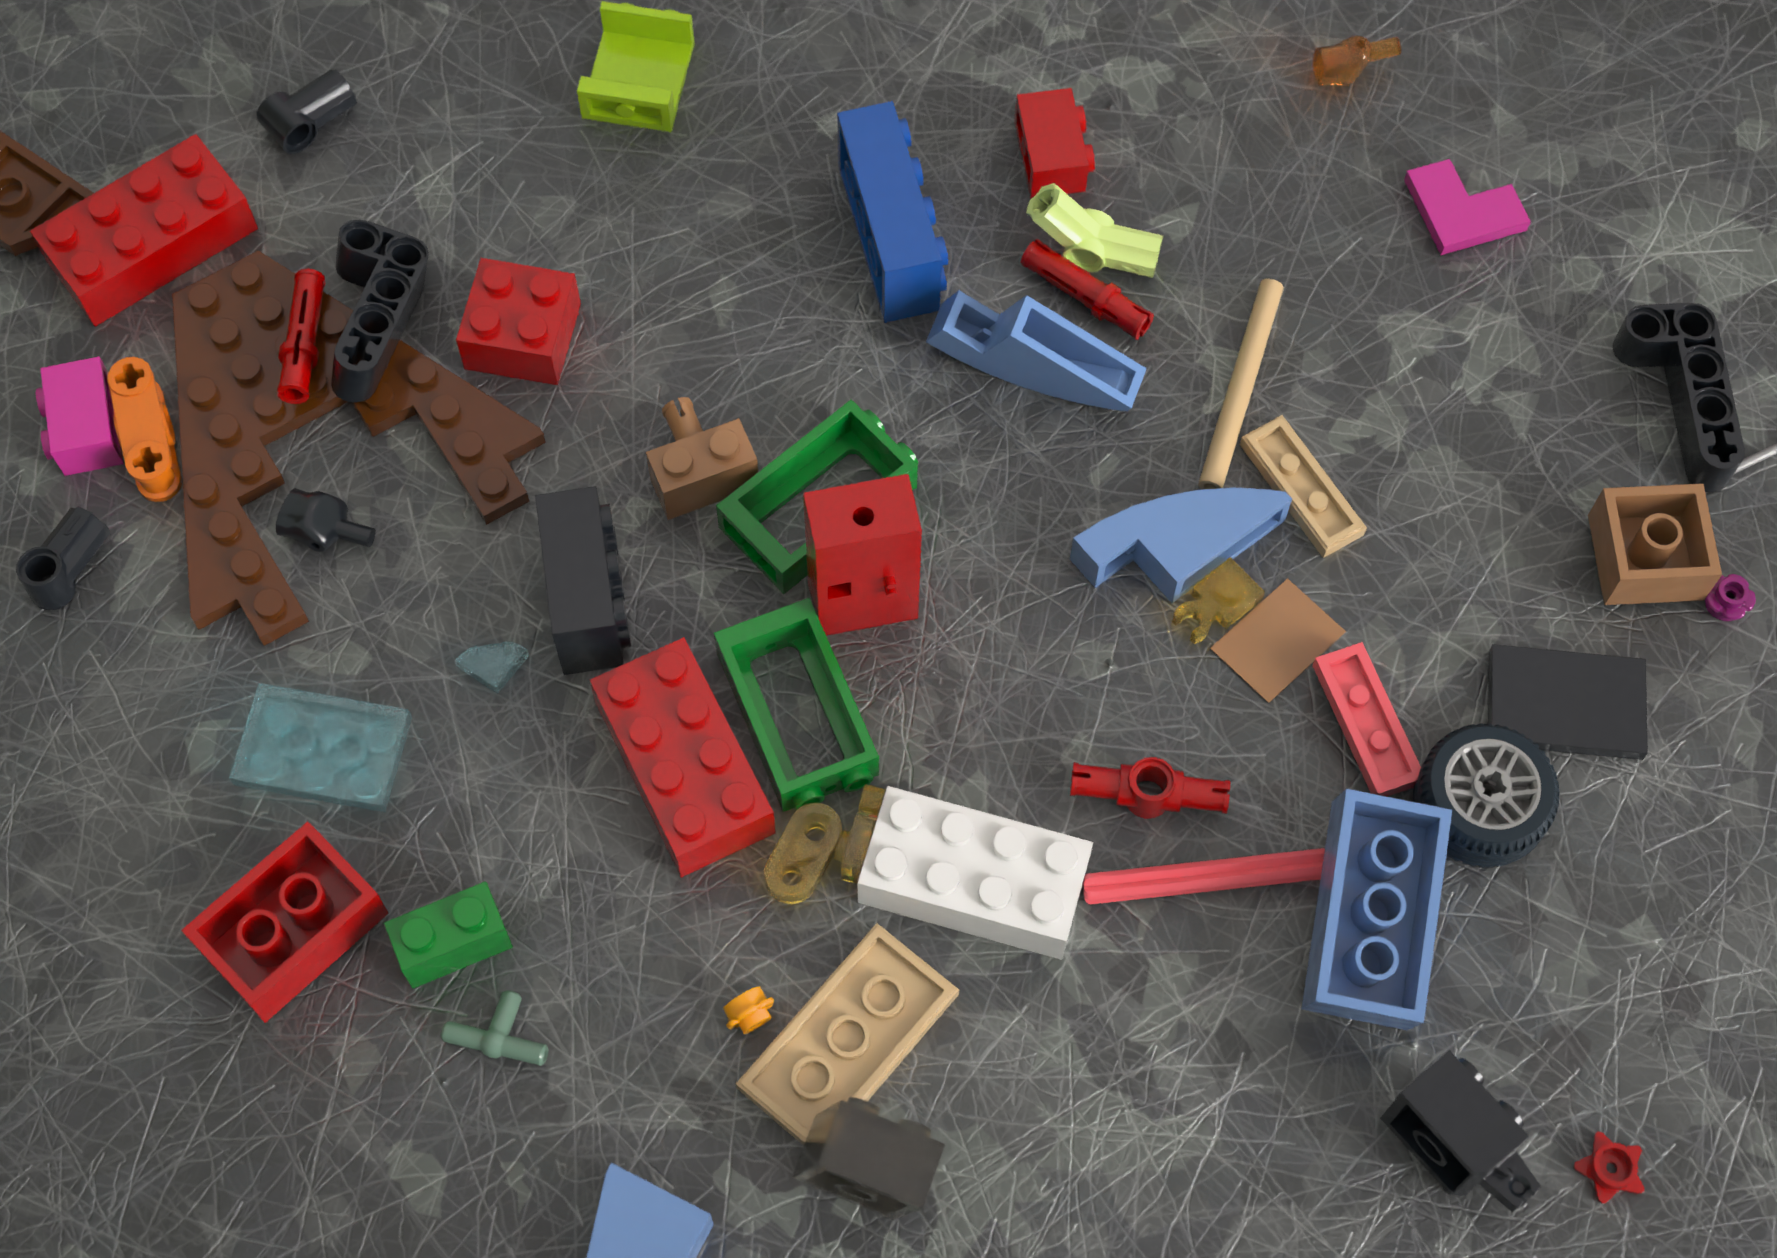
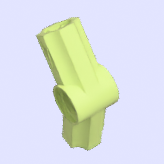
M1055 183L1041 187L1040 191L1030 199L1026 213L1037 225L1064 247L1062 256L1090 273L1097 272L1104 266L1153 278L1163 235L1115 225L1113 219L1106 213L1096 209H1083Z

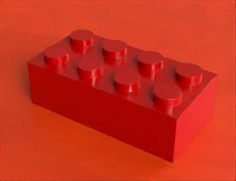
M194 134L30 230V233L46 262L93 326L96 327L256 231L258 226L244 194L198 135Z
M684 637L590 679L593 696L600 714L681 878L776 834L774 812Z

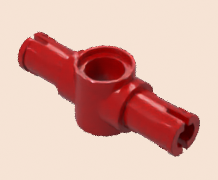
M1145 757L1134 765L1121 764L1120 769L1082 765L1074 762L1070 796L1075 797L1077 795L1116 800V805L1127 806L1134 815L1144 819L1156 818L1165 811L1179 812L1180 808L1216 811L1227 814L1230 799L1228 792H1230L1231 782L1230 780L1222 781L1184 776V771L1173 770L1170 764L1156 757ZM1142 781L1155 782L1163 792L1158 795H1147L1139 789L1137 784Z

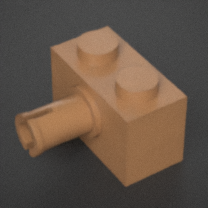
M678 398L681 406V416L674 400L668 402L662 408V414L668 422L675 442L647 451L646 457L650 480L667 520L722 501L758 473L757 457L739 418L703 431L690 398Z

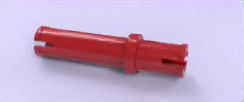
M1035 239V242H1031L1021 258V265L1037 273L1055 287L1091 309L1092 316L1098 320L1106 319L1136 340H1139L1147 332L1153 321L1154 314L1121 294L1120 287L1113 283L1107 285L1103 281L1098 280L1083 268L1052 250V248L1045 245L1039 239Z
M301 269L295 273L286 341L280 345L278 359L282 363L280 382L277 387V396L282 401L290 404H302L309 399L311 371L318 363L319 351L315 343L323 288L326 281L325 276L314 269Z

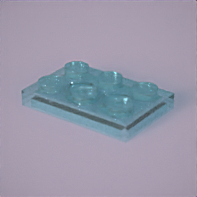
M259 683L229 778L235 786L386 812L412 715L409 709Z

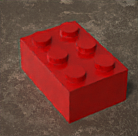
M307 821L181 931L261 1020L266 1023L386 917L389 912L378 893Z

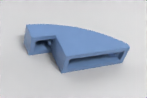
M959 290L941 304L926 340V343L953 358L1012 384L1048 396L1119 411L1132 409L1147 369L1028 295L1001 314H998Z
M1236 487L1200 489L1163 496L1134 505L1107 517L1073 537L1070 560L1095 588L1134 561L1168 600L1173 603L1282 524L1286 519L1292 498L1284 491Z

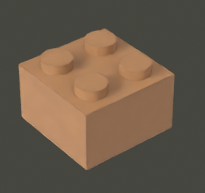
M1704 484L1603 488L1588 514L1604 605L1704 601L1722 576Z

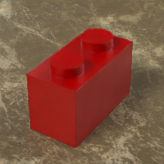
M1072 88L1017 94L1014 123L1030 199L1040 191L1041 187L1055 183L1066 194L1085 192L1088 173L1095 171V158L1092 145L1084 144L1082 134L1086 133L1085 111L1082 105L1076 106Z

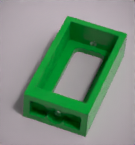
M852 399L716 505L719 529L783 594L808 575L806 542L790 554L761 523L849 454L860 456L881 478L909 474L912 491L917 488L918 460L915 454L903 442L896 444L885 433V428L880 419L868 409L863 411Z
M810 598L714 632L717 656L783 812L793 808L797 811L811 809L822 803L825 796L842 789L845 792L858 791L868 786L874 777L879 776V755ZM785 647H793L798 651L844 758L842 761L800 777L795 773L750 666L754 659Z

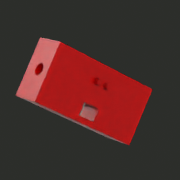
M909 474L804 492L808 585L813 607L826 636L918 619L922 529Z

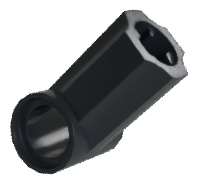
M331 69L292 95L286 92H276L270 95L258 107L256 118L286 153L297 154L307 149L314 142L318 134V128L357 104V101L346 79L337 69Z
M79 506L77 508H70L40 547L27 550L20 556L16 564V573L31 600L39 608L57 610L66 606L72 600L76 592L75 579L109 536L110 530L107 525L100 521L92 512ZM51 576L49 579L41 581L43 578Z

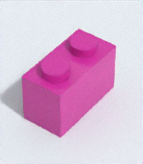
M100 356L40 368L42 388L36 389V400L42 417H46L48 430L41 431V443L46 458L48 460L54 459L64 476L124 464L122 448L114 426L113 415L115 413L108 384V371Z

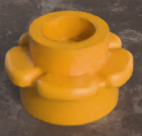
M760 986L737 996L723 1007L729 1019V1022L726 1024L727 1028L734 1029L740 1027L743 1034H748L761 1027L772 1018L768 1010L774 1003L773 998H766Z

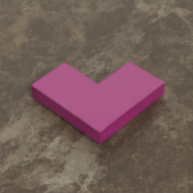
M1450 159L1406 172L1404 181L1440 255L1528 230L1531 221L1512 184L1468 196Z

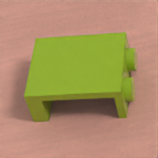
M601 1L600 14L603 33L591 77L581 76L577 88L581 118L672 132L694 47L692 15L670 9L657 10L637 7L630 3L618 4Z

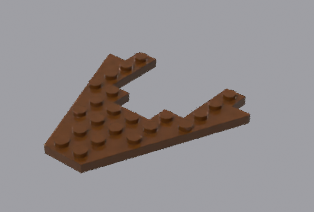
M258 250L173 293L172 300L190 616L198 630L231 612L242 608L262 644L265 646L306 624L309 620L242 506L285 484L280 471L264 446L348 402L339 398L333 392L331 378L335 347L353 310L323 291L315 343L319 351L317 365L311 371L309 399L302 404H290L282 401L277 396V387L280 382L282 363H280L278 356L280 345L286 341L295 273ZM399 340L375 393L363 402H351L371 435L374 437L417 415L486 525L530 501L528 493L509 465V462L546 443L542 430L413 347Z

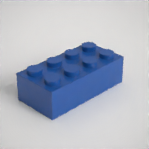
M893 101L838 112V168L884 323L939 311L940 293L947 290L943 266L948 265V253L943 237H935L932 225L936 224V217L931 197H922L919 187L924 184L922 168L918 157L910 158L907 147L911 146V134L906 118L898 119Z

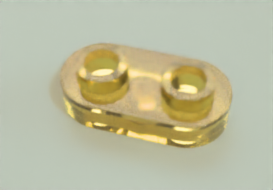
M809 803L798 808L792 815L768 858L764 869L766 888L777 901L785 904L801 903L808 899L815 891L842 839L841 820L833 808L823 803ZM813 828H819L825 832V836L818 841L810 840L806 834ZM794 872L801 877V880L798 884L789 886L782 882V877L787 873Z

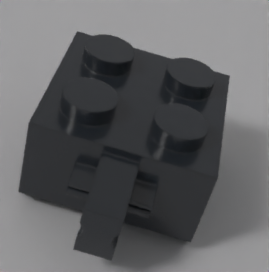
M1449 1050L1407 1086L1380 1119L1449 1195L1465 1196L1479 1184L1511 1212H1514L1541 1187L1516 1151L1530 1136L1522 1129L1524 1123L1519 1114L1508 1103L1504 1101L1497 1102L1483 1087L1484 1080L1474 1065L1464 1058L1458 1059Z

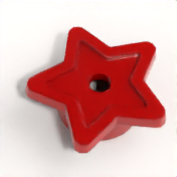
M1597 1132L1593 1140L1592 1154L1576 1161L1574 1164L1576 1172L1594 1182L1597 1200L1600 1203H1607L1618 1191L1641 1194L1645 1190L1637 1175L1638 1160L1642 1153L1639 1145L1625 1146L1620 1143H1613L1604 1133ZM1607 1164H1613L1616 1167V1172H1608Z

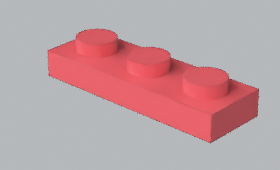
M1363 642L1316 657L1312 666L1370 793L1388 797L1413 788L1418 780L1421 766Z

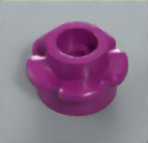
M1729 574L1727 577L1722 575L1705 598V606L1708 612L1716 619L1734 621L1743 618L1746 611L1753 609L1756 602L1755 593L1749 590V583L1743 577L1736 574ZM1726 593H1732L1735 598L1730 599L1726 596Z

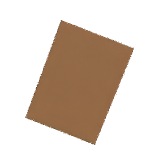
M1287 578L1210 649L1270 703L1308 668L1316 657L1321 656L1346 631Z

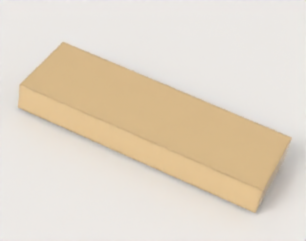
M1283 415L1242 436L1240 441L1241 448L1272 490L1284 491L1292 498L1288 510L1323 558L1364 536L1367 527Z

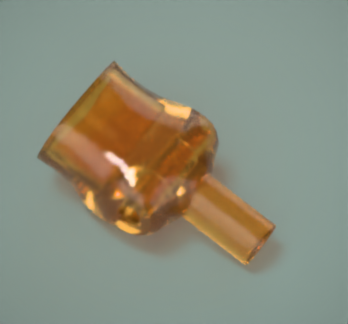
M1356 35L1335 45L1317 47L1313 55V71L1318 85H1351L1364 71L1369 62L1401 55L1400 40L1398 37H1392L1370 43L1364 36Z

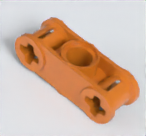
M125 357L117 361L108 372V384L115 413L113 420L116 434L122 448L125 467L129 475L135 479L140 494L149 501L164 502L173 498L182 486L173 424L166 407L164 393L160 385L155 381L149 364L141 358Z

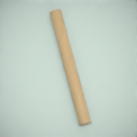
M1264 279L1260 282L1199 479L1198 486L1200 489H1217L1224 486L1283 292V285L1274 279Z

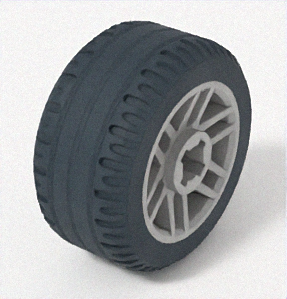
M1492 723L1471 724L1445 735L1428 753L1421 766L1418 780L1413 787V802L1452 810L1447 857L1457 862L1462 861V864L1473 867L1479 865L1481 868H1492L1494 866L1507 865L1530 853L1551 827L1559 806L1560 794L1557 774L1543 750L1540 751L1539 745L1535 744L1532 739L1525 738L1523 733H1518L1515 729L1509 730V727H1503L1499 724L1492 726Z

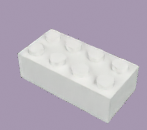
M887 786L858 880V903L1062 960L1093 842Z

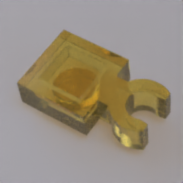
M1230 557L1193 587L1192 596L1197 601H1187L1179 605L1175 610L1172 622L1177 626L1186 618L1196 619L1200 626L1192 631L1190 641L1193 644H1197L1208 636L1213 621L1217 620L1225 629L1229 628L1262 601L1265 591Z
M865 784L851 831L841 830L834 860L841 862V880L858 884L884 799L885 789Z

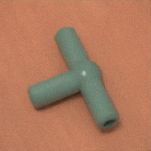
M510 990L501 993L488 1030L452 1021L446 1022L441 1030L443 1042L481 1051L489 1058L497 1059L503 1056L541 1066L546 1062L549 1053L546 1044L509 1035L522 1001L518 993Z

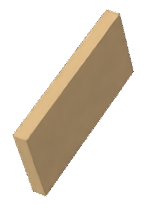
M876 923L738 1080L736 1088L814 1155L820 1158L959 995V989Z

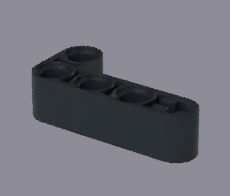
M360 219L344 223L338 235L335 263L337 274L349 283L364 287V290L335 347L331 378L333 392L339 398L354 403L363 402L375 393L423 292L429 255L427 246L421 240Z
M1697 303L1635 306L1629 310L1613 341V352L1622 363L1628 366H1664L1686 476L1691 484H1704L1705 492L1720 491L1727 486L1745 456V448L1716 317L1708 307Z

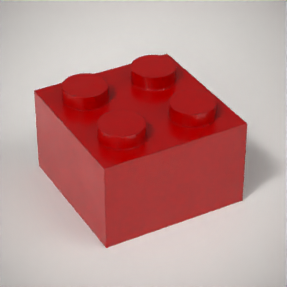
M480 258L456 337L464 369L558 386L581 305L575 273Z

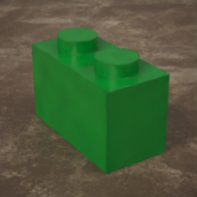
M486 881L384 922L400 968L412 989L513 948Z

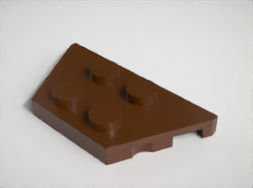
M0 131V246L17 256L38 247L30 230L87 198L94 192Z

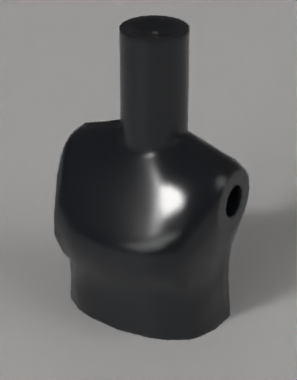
M297 488L292 489L287 495L276 520V533L278 536L295 539L317 552L326 551L338 539L371 547L375 539L376 530L369 526L348 521V507L343 500L324 492H306Z

